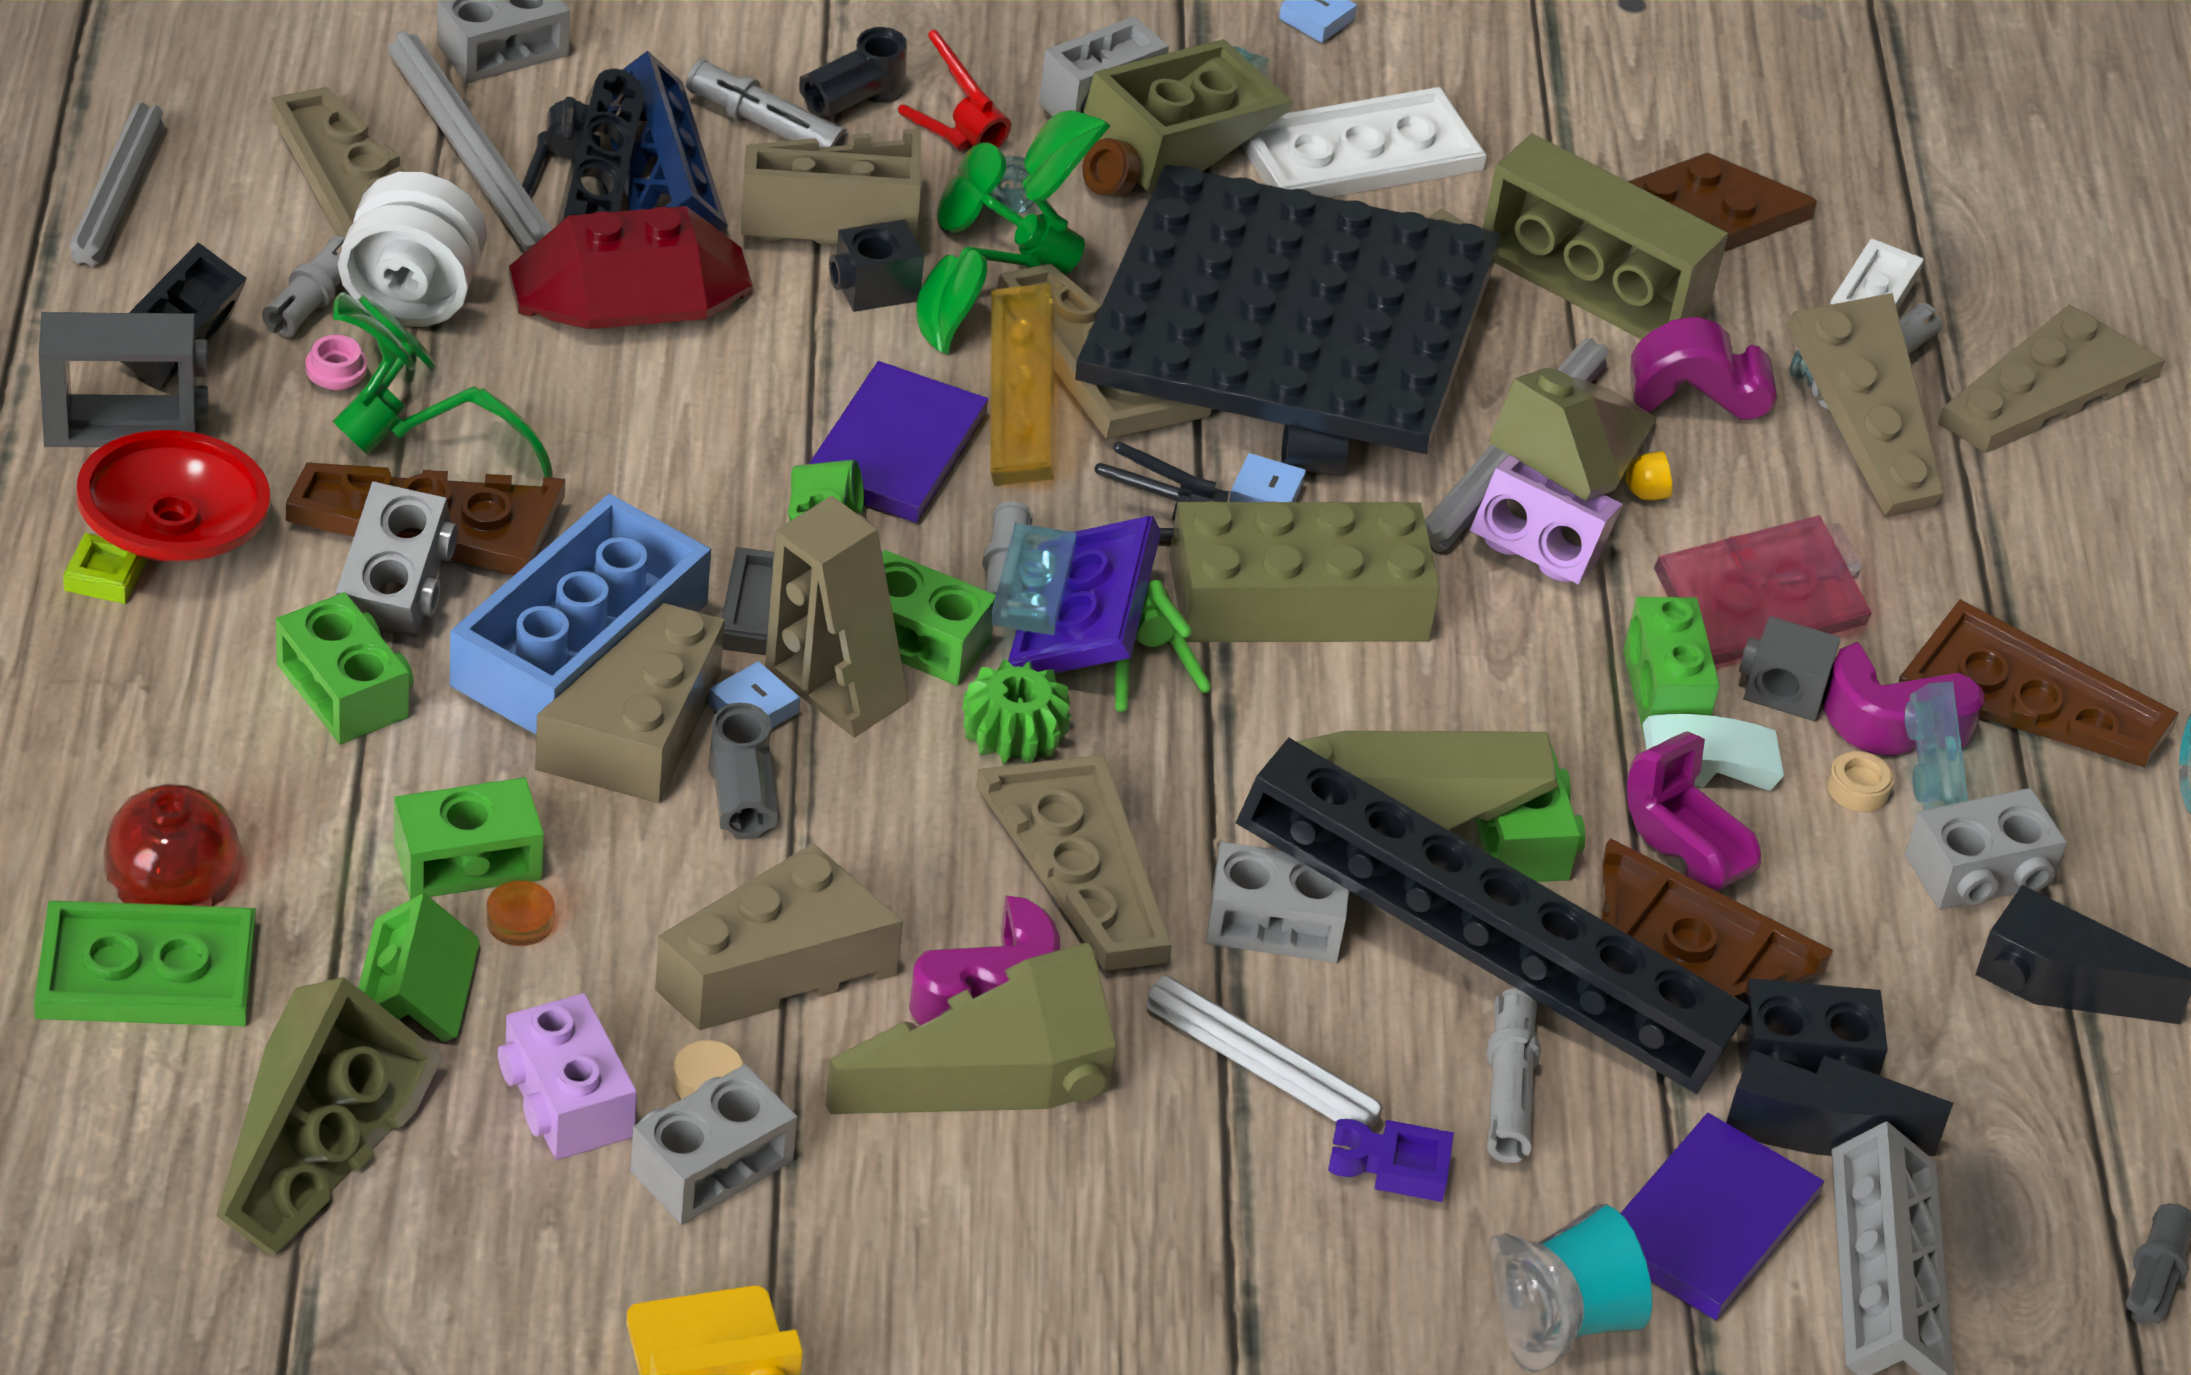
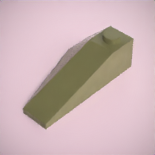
M1543 368L1514 378L1488 442L1581 499L1589 501L1617 489L1625 470H1628L1637 450H1640L1657 417L1610 388L1571 377L1556 369Z
M1340 731L1296 741L1447 830L1453 829L1475 817L1489 821L1558 787L1548 732Z
M1089 942L1026 959L1005 970L1009 981L974 999L968 990L947 999L950 1009L939 1017L919 1027L914 1023L904 1021L831 1058L825 1103L830 1114L1049 1109L1073 1101H1087L1098 1094L1109 1091L1116 1043L1095 953Z
M344 977L295 988L266 1044L216 1216L268 1255L277 1254L330 1200V1193L351 1171L361 1169L375 1155L372 1150L393 1129L401 1128L416 1113L444 1055Z

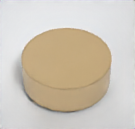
M1862 751L1846 752L1834 760L1827 781V789L1831 797L1841 806L1853 811L1871 812L1882 808L1887 803L1894 783V774L1890 766L1876 755Z
M702 1040L690 1043L682 1048L675 1058L673 1071L674 1089L677 1095L683 1099L696 1092L707 1080L714 1077H723L743 1066L742 1059L736 1050L719 1041Z

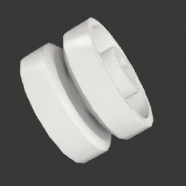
M396 172L377 179L363 194L354 222L350 226L341 248L337 265L342 285L351 297L357 301L363 294L380 304L402 326L428 327L448 320L463 306L473 274L476 272L484 250L488 233L483 213L466 192L446 179L425 172Z

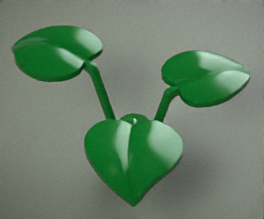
M1067 110L1055 114L1041 128L1027 151L1024 166L1029 175L1023 181V188L1026 191L1027 198L1036 203L1043 212V214L1039 215L1031 213L1022 217L990 195L1000 183L1006 171V159L998 147L990 143H980L967 151L958 166L957 175L950 179L942 192L937 207L938 223L950 233L963 231L974 222L983 204H985L1017 226L1014 241L1019 245L1021 254L967 246L962 250L959 258L954 255H947L935 265L922 285L916 304V318L920 331L934 348L949 355L954 333L973 306L985 282L988 270L986 260L1022 265L1027 268L1052 264L1064 275L1070 273L1077 266L1084 252L1085 240L1083 236L1067 227L1068 220L1058 215L1047 199L1063 184L1102 135L1111 128L1109 123L1097 117Z
M341 292L335 298L333 319L350 323L370 333L376 338L383 356V360L367 386L332 421L364 453L369 455L391 432L401 439L410 429L461 404L472 402L501 417L525 437L532 445L538 457L544 477L550 478L553 471L549 456L533 428L514 409L484 388L480 390L472 386L402 420L399 415L406 406L388 387L404 365L410 371L416 367L410 358L413 353L431 371L438 367L436 362L422 343L404 329L389 311L374 300L362 294L357 301L345 292Z

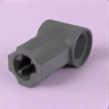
M742 702L728 704L719 709L715 714L708 768L715 781L720 829L731 832L735 839L759 838L768 829L775 828L778 822L769 748L771 721L761 708Z

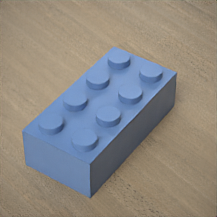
M609 493L451 630L449 686L536 735L537 714L663 603L699 612L708 604L711 548Z

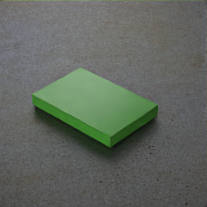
M48 900L34 999L35 1019L246 1026L256 930V908Z

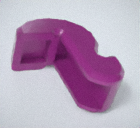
M1700 317L1674 319L1648 333L1637 344L1631 354L1630 376L1633 399L1636 405L1648 412L1674 394L1678 386L1685 380L1739 420L1760 418L1768 414L1777 401L1772 360L1769 355L1756 345L1747 346L1745 353H1733L1729 333L1718 323Z
M1855 642L1839 650L1830 672L1823 704L1830 724L1848 743L1868 753L1895 756L1910 752L1924 737L1934 739L1936 741V748L1939 751L1949 752L1967 746L1972 740L1984 704V692L1976 681L1958 672L1881 685L1877 679L1876 670L1859 642Z
M1685 731L1635 756L1630 764L1627 777L1628 808L1637 831L1650 846L1665 856L1684 858L1688 866L1685 876L1719 892L1754 874L1760 868L1761 846L1753 831L1696 787L1695 779L1701 772L1705 739Z
M1006 895L1001 927L1002 946L925 950L914 964L909 1003L911 1015L920 1025H923L950 1009L947 999L965 990H968L974 999L1009 981L1005 973L1006 969L1026 959L1060 950V936L1056 924L1046 910L1027 898Z

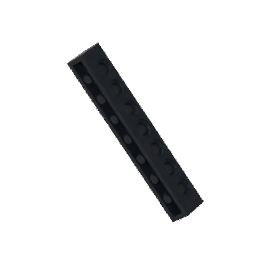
M1289 737L1256 776L1235 824L1516 989L1523 991L1533 999L1697 1095L1722 1057L1750 1007L1748 1004Z

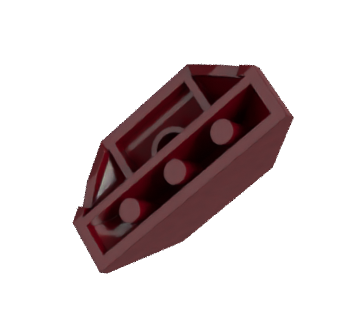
M687 206L570 215L510 264L508 273L518 314L532 317L539 314L554 322L585 329L705 320L730 307L738 298L744 299L752 294L753 290L752 280L741 246Z

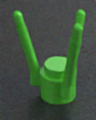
M1160 580L1149 582L1135 640L1149 647L1161 646L1169 641L1198 689L1202 693H1208L1211 690V684L1184 639L1192 633L1190 626L1170 600ZM1130 658L1115 661V708L1121 713L1125 712L1128 708Z

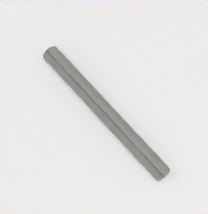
M406 31L397 33L396 40L389 44V54L526 252L548 234L552 228L418 35H408Z
M1592 338L1584 339L1557 370L1571 377L1591 383L1606 366L1605 358L1609 355V350L1605 344H1597ZM1491 444L1425 519L1430 545L1437 552L1448 549L1476 517L1496 467L1509 456L1508 453Z

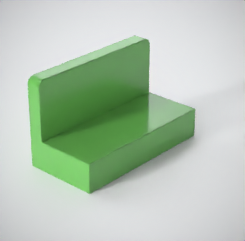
M422 893L375 919L358 989L398 1020L409 1014L441 1041L446 1043L456 1038L459 1033L479 947V939L428 895Z

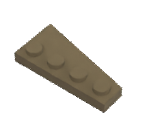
M328 87L272 97V117L337 236L346 237L350 226L354 222L362 196L377 179L396 172H406L400 166V156L388 144L380 145L368 135V125Z
M1052 264L1001 273L999 275L996 293L1106 439L1210 417V408L1075 380L1078 356L1101 308V304Z
M1893 293L1794 311L1786 327L1884 516L1887 517L1935 507L1944 492Z
M2069 304L1943 406L1938 425L1981 451L1988 453L2040 430L2043 421L2048 418L2062 416L2065 419L2081 412L2085 402L2098 396L2108 400L2124 393L2126 385L2130 382L2140 379L2145 384L2159 378L2165 360L2099 322L2092 315Z
M1095 755L978 769L977 789L1085 943L1089 942L1095 953V958L1103 970L1169 963L1172 944L1105 756Z

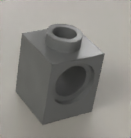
M1769 616L1761 639L1749 636L1743 653L1739 672L1750 675L1743 700L1815 721L1841 637Z

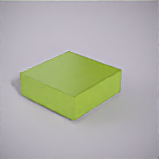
M84 533L63 574L64 591L126 604L147 559L125 552L101 536Z

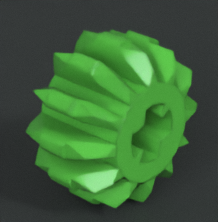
M1003 659L997 670L981 667L975 682L969 683L968 690L964 693L962 710L965 711L963 721L965 737L976 741L980 755L994 752L1000 754L1003 765L1011 757L1020 758L1025 763H1032L1037 755L1053 757L1059 742L1065 740V734L1070 729L1071 714L1069 713L1070 697L1068 695V686L1057 683L1054 670L1040 672L1033 670L1030 660L1023 667H1014L1005 659Z

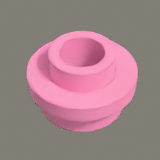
M328 335L318 339L313 344L312 350L308 353L305 361L308 378L313 383L330 390H343L355 386L364 379L367 373V359L361 351L359 344L354 339L344 335Z

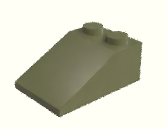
M1225 39L1095 71L1083 114L1100 118L1111 125V128L1100 139L1112 138L1124 141L1135 148L1140 159V174L1137 183L1147 191L1154 190L1165 165L1177 167L1191 166L1204 171L1289 112L1293 101Z

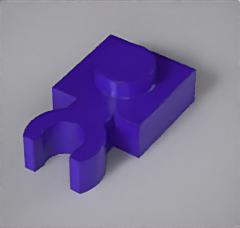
M1339 1119L1336 1122L1332 1144L1347 1146L1352 1149L1332 1147L1328 1171L1342 1177H1354L1364 1172L1376 1174L1374 1186L1376 1190L1443 1202L1454 1132L1386 1120L1384 1132L1379 1134L1372 1132L1365 1124L1359 1121Z

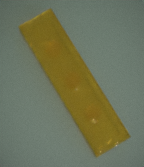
M1050 283L992 290L990 473L994 486L1054 480V296Z

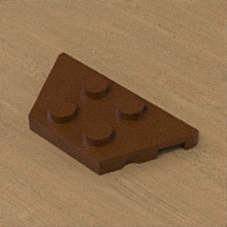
M1708 152L1627 181L1727 232L1728 237L1724 252L1813 219L1817 201L1810 195Z
M1612 838L1606 843L1601 867L1600 919L1737 999L1743 1000L1749 978L1803 983L1824 974L1828 969L1834 950Z

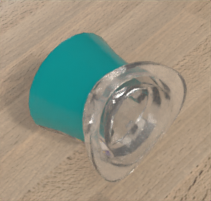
M1596 1204L1565 1227L1538 1242H1527L1510 1233H1502L1490 1238L1489 1254L1502 1325L1510 1352L1522 1369L1529 1372H1538L1557 1364L1568 1353L1575 1337L1604 1332L1639 1331L1645 1328L1650 1321L1652 1289L1647 1263L1633 1229L1615 1208L1607 1204Z

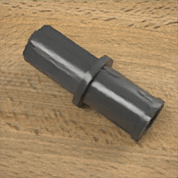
M2168 1203L2158 1207L2157 1212L2155 1211L2152 1218L2153 1224L2146 1244L2140 1246L2134 1255L2133 1265L2136 1274L2126 1306L2133 1312L2132 1319L2139 1324H2144L2146 1321L2158 1324L2163 1321L2176 1285L2183 1282L2187 1276L2189 1265L2186 1254L2191 1242V1211L2182 1205Z

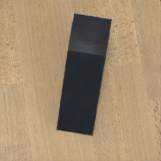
M2021 885L1990 930L1975 974L2035 1005L2180 1024L2191 1000L2190 967L2024 885Z

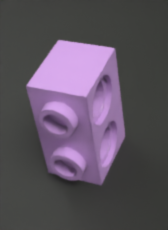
M1509 455L1496 467L1470 531L1485 538L1486 544L1500 553L1507 555L1518 554L1538 564L1541 572L1552 579L1562 582L1572 581L1579 585L1596 567L1623 504L1606 495L1585 501ZM1507 499L1518 501L1525 508L1527 519H1520L1513 515L1508 508ZM1561 526H1568L1574 529L1581 538L1582 546H1575L1569 543L1562 535Z

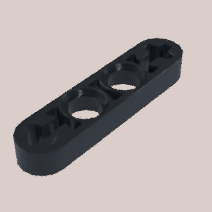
M612 68L599 73L586 97L556 226L570 215L619 211L644 101V90L641 83L634 75L625 70ZM612 93L619 96L618 103L620 107L616 114L607 112L611 104ZM600 132L611 136L616 141L619 150H603L594 143L591 134ZM589 176L602 181L607 187L608 195L598 196L588 192L584 188L581 178Z

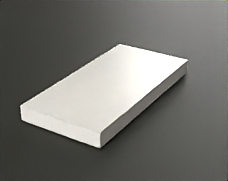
M1441 87L1286 113L1241 144V147L1266 185L1290 190L1303 189L1314 195L1329 198L1483 171L1487 156Z

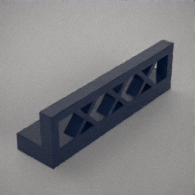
M647 50L622 69L634 75L641 83L644 90V101L639 121H648L638 142H634L624 185L630 210L653 209L661 194H670L672 201L665 207L687 206L721 232L728 227L683 81ZM612 93L611 104L607 112L616 114L620 106L617 103L619 96ZM609 136L613 151L619 150L616 141ZM659 157L649 179L640 178L649 158Z

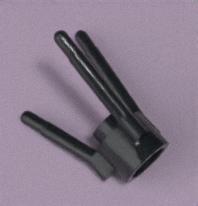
M566 97L550 107L547 113L546 131L537 135L536 150L522 183V187L529 197L534 191L549 152L553 151L561 158L572 159L584 109V104L576 101L573 97ZM592 133L591 137L594 143L601 148L600 136ZM596 179L600 195H608L607 187L602 181Z
M1123 442L1114 443L1113 450L1117 454L1180 484V488L1103 463L1096 464L1094 468L1098 475L1176 501L1172 521H1175L1177 502H1227L1230 492L1215 488L1216 482L1195 477ZM1160 528L1159 542H1171L1173 528Z

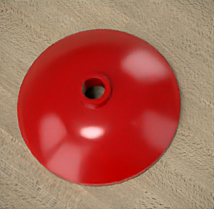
M153 430L120 437L92 453L79 471L76 500L79 511L89 527L117 548L150 560L194 562L218 557L252 539L263 527L268 517L270 487L259 465L246 453L225 441L195 432Z

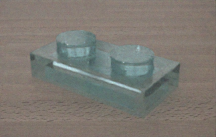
M1015 523L993 604L992 625L1049 635L1055 634L1075 554L1077 533Z
M1953 681L1928 683L1910 694L1911 702H1908L1905 708L1906 732L1908 737L1916 742L1918 765H1915L1913 769V791L1916 800L1919 803H1923L1924 810L1968 801Z

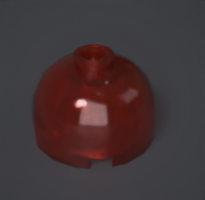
M167 783L147 787L130 796L109 822L103 854L104 873L107 881L109 882L110 880L117 888L118 898L123 903L191 906L212 898V906L223 901L238 883L241 866V845L231 814L209 792L185 784Z

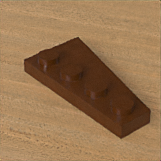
M306 462L286 501V521L354 537L372 481L446 497L451 523L458 525V538L451 560L515 575L539 554L564 500L565 479L543 477L542 486L513 485L512 475L486 474L485 483L449 481L448 471L423 470L422 474L414 475L410 478L392 477L388 467ZM408 528L401 531L397 537L413 538L423 530Z
M1959 599L1900 675L1898 681L1904 682L1956 672L1973 679L1982 687L1984 704L1980 718L2141 767L2147 766L2175 727L2179 712L1961 599Z

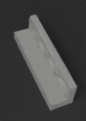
M1886 1121L1832 1149L1846 1366L1857 1375H1873L1904 1360L1921 1375H1954L1936 1162ZM1919 1334L1921 1335L1925 1345L1919 1340Z

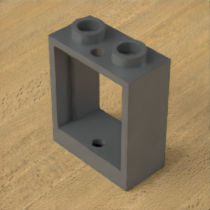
M41 312L38 354L44 447H102L120 437L144 431L180 430L196 433V423H208V386H196V377H207V339H195L194 314ZM69 361L178 362L179 395L71 394Z

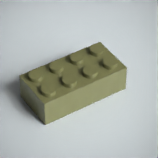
M1533 133L1495 165L1483 229L1501 233L1499 251L1495 260L1496 264L1641 340L1651 331L1674 319L1700 317L1707 320L1728 237L1727 232Z
M1177 502L1169 558L1178 610L1192 630L1191 635L1184 638L1186 642H1429L1440 585L1421 502Z

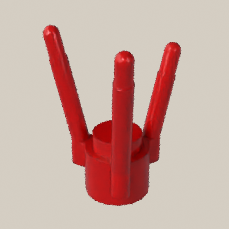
M931 30L928 33L929 39L949 66V72L967 97L960 101L954 109V128L905 104H901L898 107V113L947 139L959 152L966 150L970 145L973 147L980 143H990L999 148L1010 134L1012 125L1010 120L979 88L937 30Z

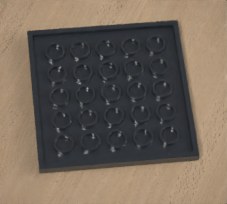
M1167 164L1161 172L1078 356L1075 380L1427 454L1499 251L1501 233L1485 230L1474 224H1456L1431 219L1416 212L1402 213L1369 206L1357 200L1343 201L1314 195L1303 189L1290 190L1260 184L1249 178H1231L1202 172L1191 166L1177 167Z

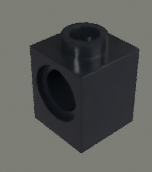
M905 219L838 230L836 255H831L829 258V273L834 288L843 291L853 312L917 302L922 285L924 254Z

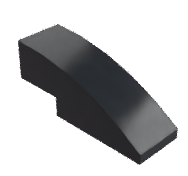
M1752 1050L1736 1087L1726 1123L1766 1145L1808 1154L1832 1156L1833 1148L1888 1121L1928 1156H1935L1954 1103L1825 1055L1816 1074Z

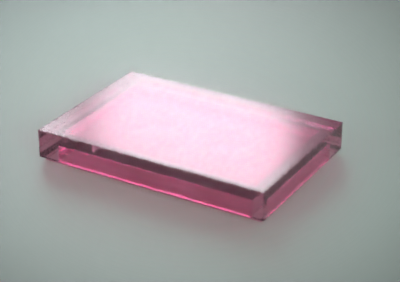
M1820 515L1658 557L1654 566V570L1668 597H1697L1714 665L1742 658L1749 636L1761 639L1769 616L1834 634L1864 626L1872 615L1868 604Z

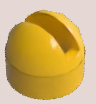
M1664 451L1646 453L1632 461L1626 471L1625 480L1628 488L1634 495L1642 500L1651 501L1672 497L1671 472Z

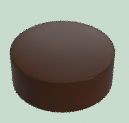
M1112 138L1098 140L1084 157L1082 167L1084 181L1087 187L1096 194L1113 198L1126 195L1133 189L1139 178L1140 159L1137 151L1131 144Z

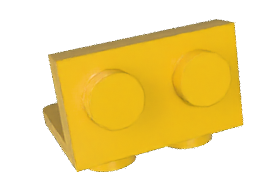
M753 1285L633 1304L627 1311L626 1324L640 1375H801L803 1351L797 1330L779 1332L769 1293L761 1286Z

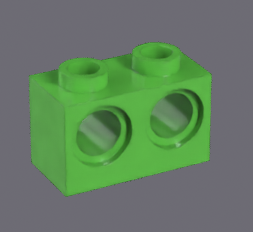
M884 549L882 556L901 662L958 686L992 641L997 595Z
M346 592L276 618L277 665L339 745L409 718V689L414 685L411 667L402 653H394L382 639L378 625L371 614L368 612L362 613Z
M1636 597L1623 652L1643 736L1642 724L1648 716L1665 714L1712 716L1720 685L1697 597Z

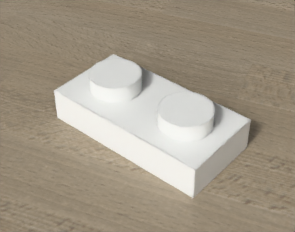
M1871 238L1835 293L1830 305L1893 293L1898 310L1919 277L1924 258Z

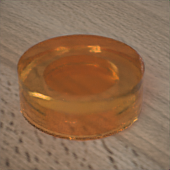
M511 881L502 884L492 891L487 900L486 923L488 930L497 940L508 945L530 946L539 943L553 929L554 899L548 890L533 882Z

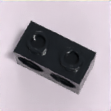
M197 242L129 313L194 314L195 339H207L208 342L231 318L247 278ZM120 361L159 391L178 373V362Z
M1748 979L1742 1002L1750 1007L1737 1029L1741 1075L1753 1050L1816 1074L1825 1055L1880 1076L1888 1051L1881 990Z

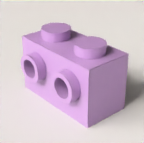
M585 993L506 1015L505 1045L498 1047V1061L502 1075L509 1086L518 1085L524 1097L523 1108L527 1124L534 1136H544L555 1160L632 1138L636 1117L637 1091Z

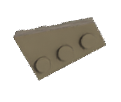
M921 128L903 130L902 140L871 143L869 133L851 135V144L844 146L819 148L817 138L746 145L741 235L756 236L765 241L794 238L814 240L824 245H836L838 230L905 219L917 241L921 195Z
M830 496L776 530L765 667L791 690L855 738L909 701L878 529L871 525L864 516L855 513L835 497Z
M663 603L537 714L535 770L660 803L708 702L709 688L716 685L721 675L725 619Z
M812 843L660 934L658 937L655 990L698 1030L778 1009L780 999L815 990L818 997L838 992L840 982L872 973L877 981L897 976L903 920L817 845Z

